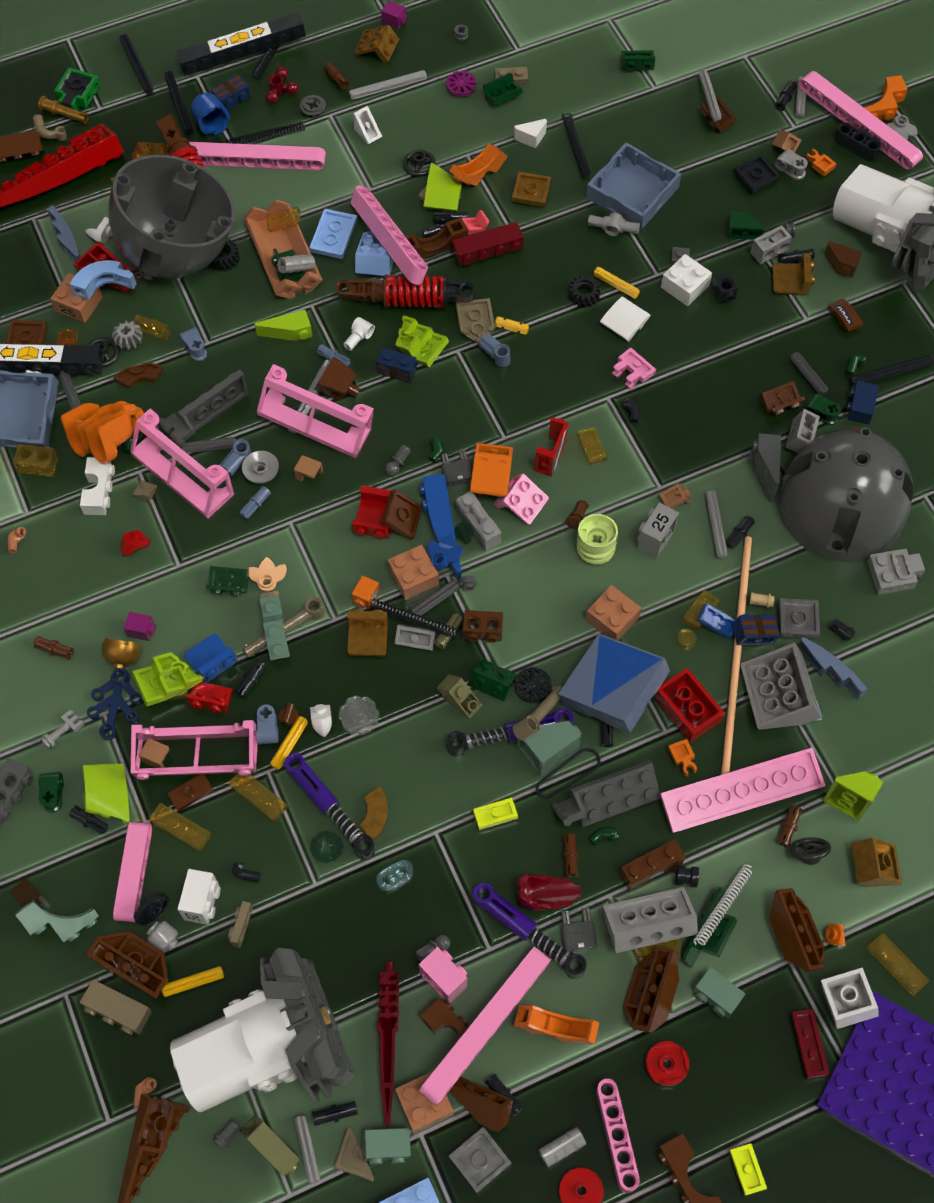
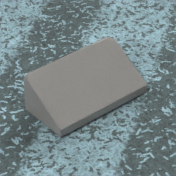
M398 624L395 644L433 650L436 631Z

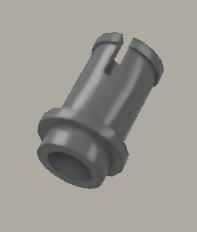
M230 1120L218 1135H214L215 1139L213 1142L222 1150L225 1147L228 1148V1143L241 1128L233 1120Z

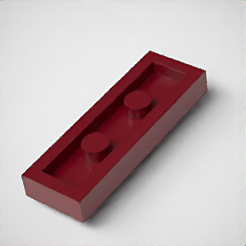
M807 1009L792 1012L791 1017L806 1079L828 1076L829 1070L814 1010Z

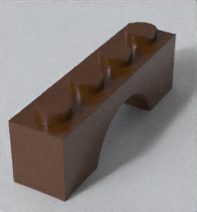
M462 218L446 222L444 227L431 237L418 238L414 234L405 237L420 257L424 259L452 249V240L468 236V229Z
M684 1134L677 1136L658 1148L659 1153L657 1156L663 1166L667 1165L671 1173L669 1178L675 1188L679 1187L682 1193L680 1198L683 1203H722L718 1196H704L692 1187L688 1178V1165L694 1156V1152Z

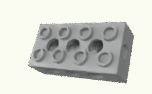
M684 887L603 905L605 925L616 953L698 934L697 915Z

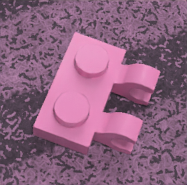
M629 348L618 357L619 363L613 367L615 371L612 374L618 378L626 369L632 374L626 377L628 381L625 383L631 389L638 380L642 383L655 374L656 369L636 351Z

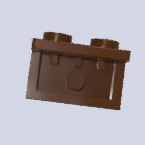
M719 96L716 97L722 118L717 122L713 121L708 104L705 105L702 102L700 104L703 108L701 112L706 119H711L709 123L714 130L718 129L720 133H723L737 122L735 116Z
M794 381L760 394L766 413L770 414L773 412L774 415L784 412V408L787 406L790 409L800 406V401L805 400L804 396H799Z

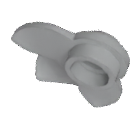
M898 115L892 123L887 124V126L906 140H908L909 136H917V128L909 123L905 115Z

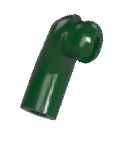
M614 826L600 827L588 839L595 846L603 838H610L611 841L618 840L620 833L617 832L618 829Z

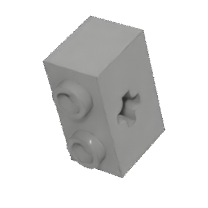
M803 409L792 421L786 448L798 453L805 445L814 440L820 416Z

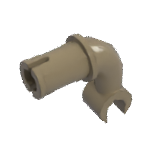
M41 115L33 116L34 130H39L41 138L47 140L57 138L60 141L67 139L65 127L58 126L54 131H49L44 125Z

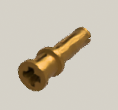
M42 96L38 103L39 110L49 111L52 115L59 114L86 124L89 118L88 113L61 105L59 101L49 100L46 96Z

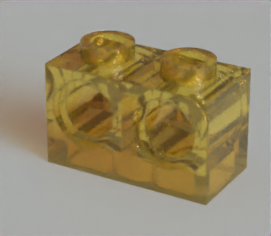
M18 444L13 465L19 473L53 477L58 456L54 448L48 446L38 447Z

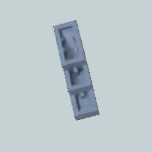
M52 205L47 210L53 221L52 225L57 234L56 238L59 246L76 262L81 256L74 236L62 215Z
M803 637L800 640L798 648L821 677L828 674L838 688L846 685L857 700L865 695L868 688L844 663L823 647Z

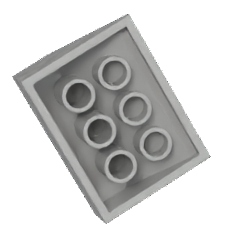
M796 643L740 663L759 730L804 725L822 718L803 654Z

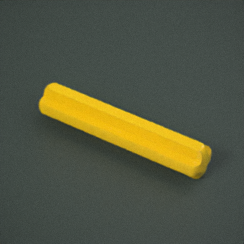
M601 267L595 269L594 276L634 299L638 297L640 293L638 288Z
M299 716L270 762L273 768L279 770L285 762L286 757L308 724L306 718Z
M218 966L169 982L163 988L162 994L164 997L222 979L224 978L223 969Z

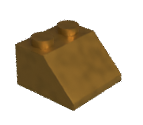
M874 837L851 844L852 858L856 868L855 877L858 884L868 887L902 884L895 844Z

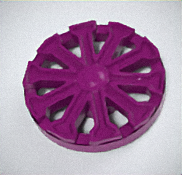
M455 71L448 76L446 88L454 96L465 97L475 91L476 78L467 71Z

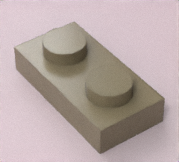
M527 67L495 68V79L512 73L516 84H528Z
M242 901L241 907L238 906L236 909V923L234 927L231 926L228 934V939H230L233 947L241 948L253 910L249 902Z

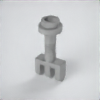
M69 710L61 717L64 724L50 735L47 733L42 735L43 738L40 741L47 749L53 748L56 745L54 741L63 735L64 732L71 729L76 733L85 725V722L83 720L79 721L80 717L74 715L75 713L72 710Z

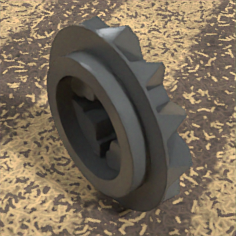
M309 95L300 102L302 114H306L307 117L313 115L315 118L316 115L321 116V113L325 112L326 102L320 96Z

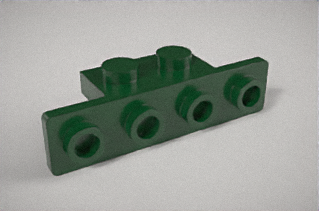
M718 887L717 891L713 893L707 910L702 914L698 932H700V929H702V926L724 895L725 890L722 887ZM724 914L708 942H705L706 945L699 944L697 940L695 945L694 938H696V935H692V939L689 945L685 947L682 957L687 967H693L701 951L720 957L738 922L737 919Z

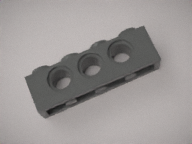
M7 758L0 770V799L5 798V801L0 804V833L4 822L8 821L11 817L13 807L20 802L25 787L29 786L33 779V772L28 766L10 758ZM16 781L12 787H8L10 782Z

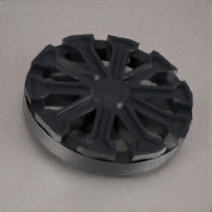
M530 667L522 670L516 677L515 691L526 702H541L551 692L552 683L550 676L542 669Z
M158 893L154 897H149L145 900L146 903L141 904L137 908V912L134 913L133 918L139 926H144L155 921L168 908L170 899L165 893Z

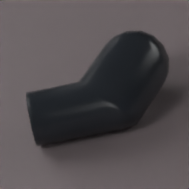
M632 398L623 400L622 407L630 410L629 421L631 423H638L640 408Z
M242 862L234 863V868H232L233 875L246 881L259 882L260 872L245 870V865Z

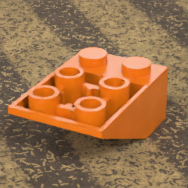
M476 443L470 492L507 497L513 447Z

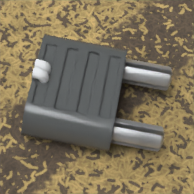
M462 450L459 452L461 460L449 462L448 454H445V457L444 454L441 456L443 461L442 470L443 474H445L447 487L471 483L473 469L470 459H467L465 450H463V454Z
M589 908L582 910L584 922L570 923L569 911H566V918L565 911H562L563 925H561V932L565 951L590 950L598 947L594 922L591 921Z

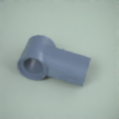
M490 334L484 335L479 342V347L495 360L497 366H508L511 362L510 348L506 344L498 342Z
M244 439L236 440L233 444V449L219 465L229 473V476H233L242 465L244 459L251 454L249 443Z

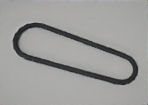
M584 748L578 751L537 783V794L544 799L550 798L594 772L601 763L598 752L591 748ZM590 751L597 756L598 763L590 771L550 795L544 796L539 792V786L582 752Z

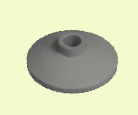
M255 451L249 454L242 463V472L245 478L258 484L271 481L279 470L277 458L267 451Z

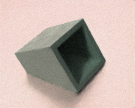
M569 721L540 726L538 732L524 741L517 738V747L541 777L579 751L581 731Z

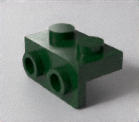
M654 50L621 51L622 70H654L656 60Z
M512 73L505 74L483 84L485 98L494 106L501 105L503 102L515 99L523 94L522 87L514 82Z
M210 566L209 584L206 585V588L211 589V593L222 594L223 590L230 591V595L241 596L242 592H247L249 570Z
M482 659L473 670L469 685L504 701L508 690L516 680L517 674Z

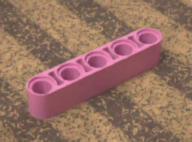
M130 822L128 825L113 911L114 921L135 922L133 917L140 906L151 841V823Z
M604 1079L598 1084L596 1090L603 1125L619 1189L622 1192L631 1193L639 1185V1174L617 1085L611 1079ZM604 1085L610 1086L613 1092L612 1095L605 1096L602 1094L601 1087ZM608 1108H615L618 1116L610 1118L607 1116L606 1110ZM612 1131H621L623 1140H614ZM619 1153H626L628 1155L629 1162L627 1164H621L618 1161L617 1155ZM629 1175L634 1179L633 1187H626L623 1184L624 1176Z

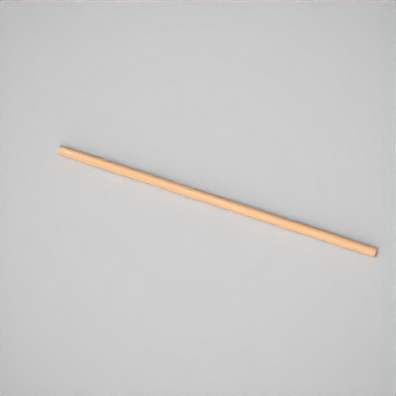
M749 536L744 539L737 618L745 614L752 546V537ZM736 639L734 640L721 775L730 772L742 645H737Z

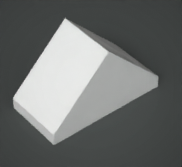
M368 106L353 113L354 130L367 144L382 137Z
M542 119L514 126V139L536 148L546 134L547 120Z

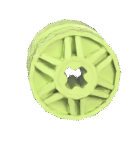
M592 514L585 517L578 527L577 553L587 563L603 564L608 562L616 551L618 537L616 523L610 517L602 514Z

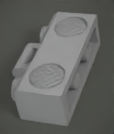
M469 491L455 500L456 512L485 552L501 543L502 532L492 518L488 516L472 492Z

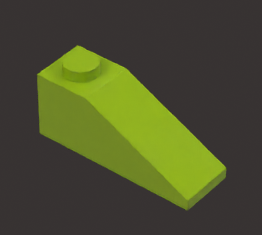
M306 310L254 323L257 336L293 341L312 337V329Z

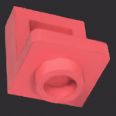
M482 210L478 211L476 217L462 218L468 229V235L485 231L489 224V220Z

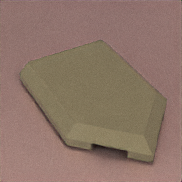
M490 298L473 300L469 303L455 302L460 333L479 344L484 335H489L495 329Z

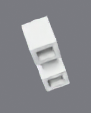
M87 457L86 478L89 483L98 484L93 489H82L80 507L84 515H106L107 508H110L109 492H112L113 488L111 477L115 474V467L111 464V461L107 464H101L95 457Z

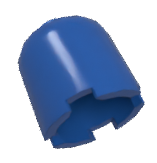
M202 93L194 98L191 104V112L200 130L206 135L207 133H213L214 135L222 133L228 127L226 124L230 119L229 112L222 102L212 93Z

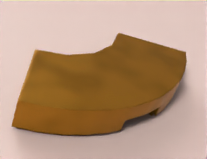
M381 786L364 797L367 804V814L361 822L360 828L366 835L372 837L373 840L383 831L388 817L387 798Z

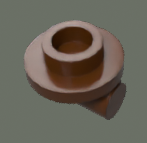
M287 703L286 707L281 709L278 715L279 721L285 726L294 725L299 717L297 710L291 703Z

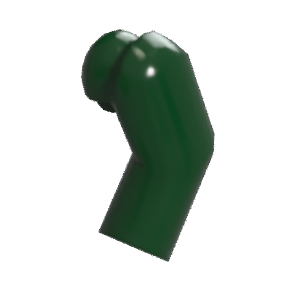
M861 353L852 356L846 373L854 375L858 363L863 365L866 356L861 355Z
M139 430L137 442H139V441L141 440L142 436H143V434H142V432H141L140 430ZM134 433L123 443L122 452L124 454H131L130 450Z
M433 436L429 441L434 450L428 458L433 463H436L444 452L443 441L439 436Z

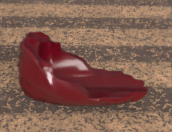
M527 873L518 879L516 890L519 905L522 908L536 911L569 907L576 899L581 897L580 893L582 892L579 885H574L567 878Z

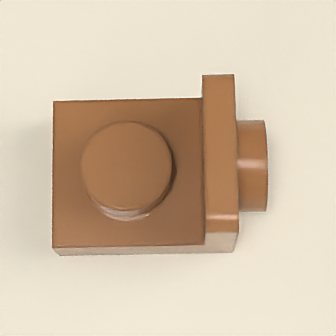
M679 483L660 493L665 506L671 509L678 507L684 502L687 504L692 503L689 498L691 496L690 491L686 486L682 487Z

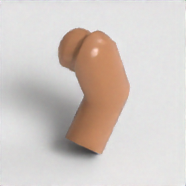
M17 527L8 535V553H17V544L26 535L24 527Z
M147 1077L135 1087L134 1108L139 1107L141 1094L148 1095L157 1087L155 1078Z

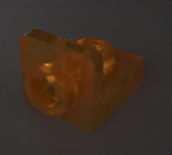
M77 329L59 331L57 344L77 345Z

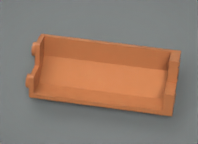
M275 200L267 210L252 207L243 218L275 294L290 299L295 297V294L303 291L305 293L312 292L322 282L316 264L314 269L303 271L304 276L298 282L287 279H279L277 274L278 267L272 263L271 256H274L273 249L275 248L278 254L292 249L296 256L311 254L289 203Z

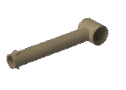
M318 597L307 599L303 610L284 621L286 634L308 619L319 620L324 616V607ZM314 606L319 607L316 611L311 610ZM265 634L248 645L246 643L243 647L248 658L255 656L254 654L267 646Z
M563 686L553 687V691L530 715L513 726L514 735L519 740L524 741L540 730L539 723L561 700L558 693Z

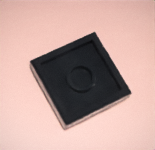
M762 155L733 169L734 174L751 194L780 181L779 174Z

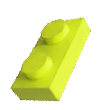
M512 798L473 809L479 830L518 819Z
M752 1144L729 1150L744 1196L766 1190L767 1187Z

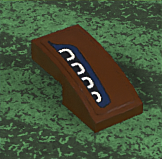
M844 298L828 304V310L838 318V324L847 332L863 326V322L857 312Z

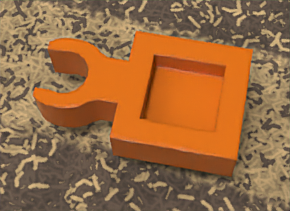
M812 149L811 155L809 153L806 155V160L812 162V168L823 177L836 167V163L825 154L820 156L815 149Z
M685 739L669 745L668 750L675 765L682 764L683 774L688 776L686 768H692L693 772L696 773L697 767L691 762L695 755L688 740Z

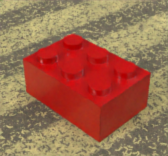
M688 667L662 684L654 695L655 700L690 743L722 722L725 714Z

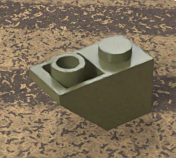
M449 674L437 687V690L444 699L468 719H471L483 706L461 677Z

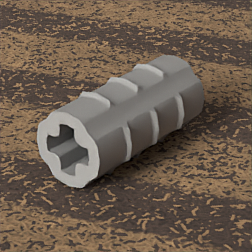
M311 254L286 256L278 259L277 266L281 273L305 272L314 269L315 260Z
M575 1127L539 1149L538 1152L548 1168L586 1145V1142L579 1129Z

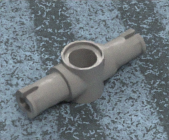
M611 213L605 217L589 215L588 226L601 227L610 236H617L619 232L638 234L640 230V223L628 222L618 213Z

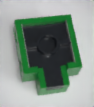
M68 68L54 92L61 105L79 111L80 107H88L100 87V81L97 75Z

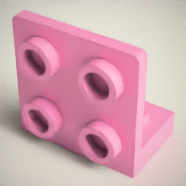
M520 474L510 480L507 497H498L493 505L498 509L508 507L523 522L530 525L549 497L525 474Z

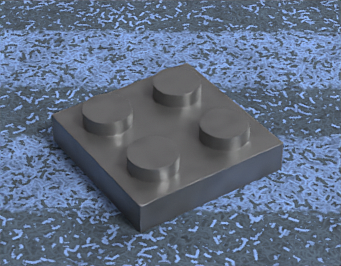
M780 598V636L819 638V600Z
M484 1127L449 1155L451 1161L476 1193L511 1165L510 1160Z

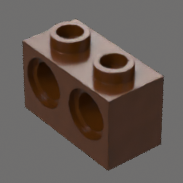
M465 610L463 639L472 642L486 640L490 643L502 641L503 612ZM471 625H476V626H478V627L475 628V629L469 628V626H471ZM495 626L497 629L490 630L488 627Z

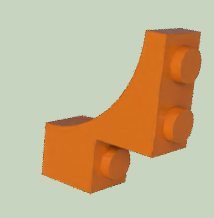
M902 75L886 77L882 88L884 97L879 102L864 107L881 121L894 119L898 109L897 103L905 99L908 89Z
M488 144L476 158L463 165H453L449 171L454 174L453 178L459 183L463 182L468 186L471 184L477 187L486 172L492 171L497 173L508 156L498 147Z
M519 1005L514 1026L530 1034L548 1035L564 1043L595 1044L599 1022L553 1013L534 1005Z

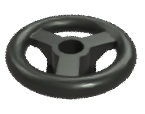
M413 150L403 159L405 171L416 177L429 174L430 167L420 172L424 164L434 163L436 165L434 156L426 150ZM408 160L412 161L416 166L415 171L409 168Z
M97 338L88 343V345L101 347L104 353V360L106 361L103 362L102 368L112 365L119 357V346L115 345L114 340L110 338ZM109 345L114 348L112 358L107 355Z
M809 837L795 841L790 846L789 851L794 858L803 860L807 865H814L831 852V845L824 839ZM800 846L803 848L804 851L802 853H798L796 851V848Z

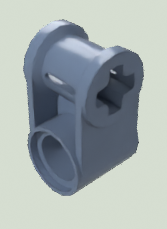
M193 327L179 333L181 342L192 359L199 362L203 361L207 357V352L197 328Z
M266 704L260 706L257 710L258 745L279 743L277 716L274 708Z

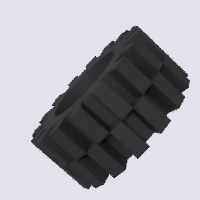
M228 239L220 253L227 252L230 254L226 257H216L210 263L211 267L213 266L215 270L217 268L218 271L224 269V272L227 271V268L232 270V266L236 267L237 263H239L238 247L234 241L232 242Z
M581 274L579 278L576 276L574 280H571L569 297L574 305L578 303V307L581 308V305H584V308H587V305L592 307L593 304L595 305L599 301L601 285L598 283L597 278L594 280V276L589 278L588 274L585 277ZM586 288L589 289L591 293L582 294L578 290Z

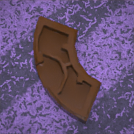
M142 363V365L126 367L113 379L114 382L130 389L139 382L149 381L154 383L164 369L163 366L158 364Z

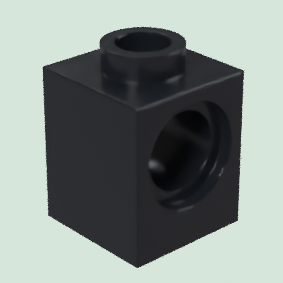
M731 273L714 277L712 289L719 304L736 299L738 287Z

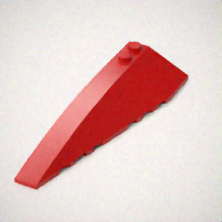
M101 123L69 141L71 145L65 147L62 145L57 148V153L47 154L43 157V162H35L14 175L15 179L13 181L6 180L1 183L0 207L50 190L95 167L104 166L106 161L119 158L124 150L116 134Z

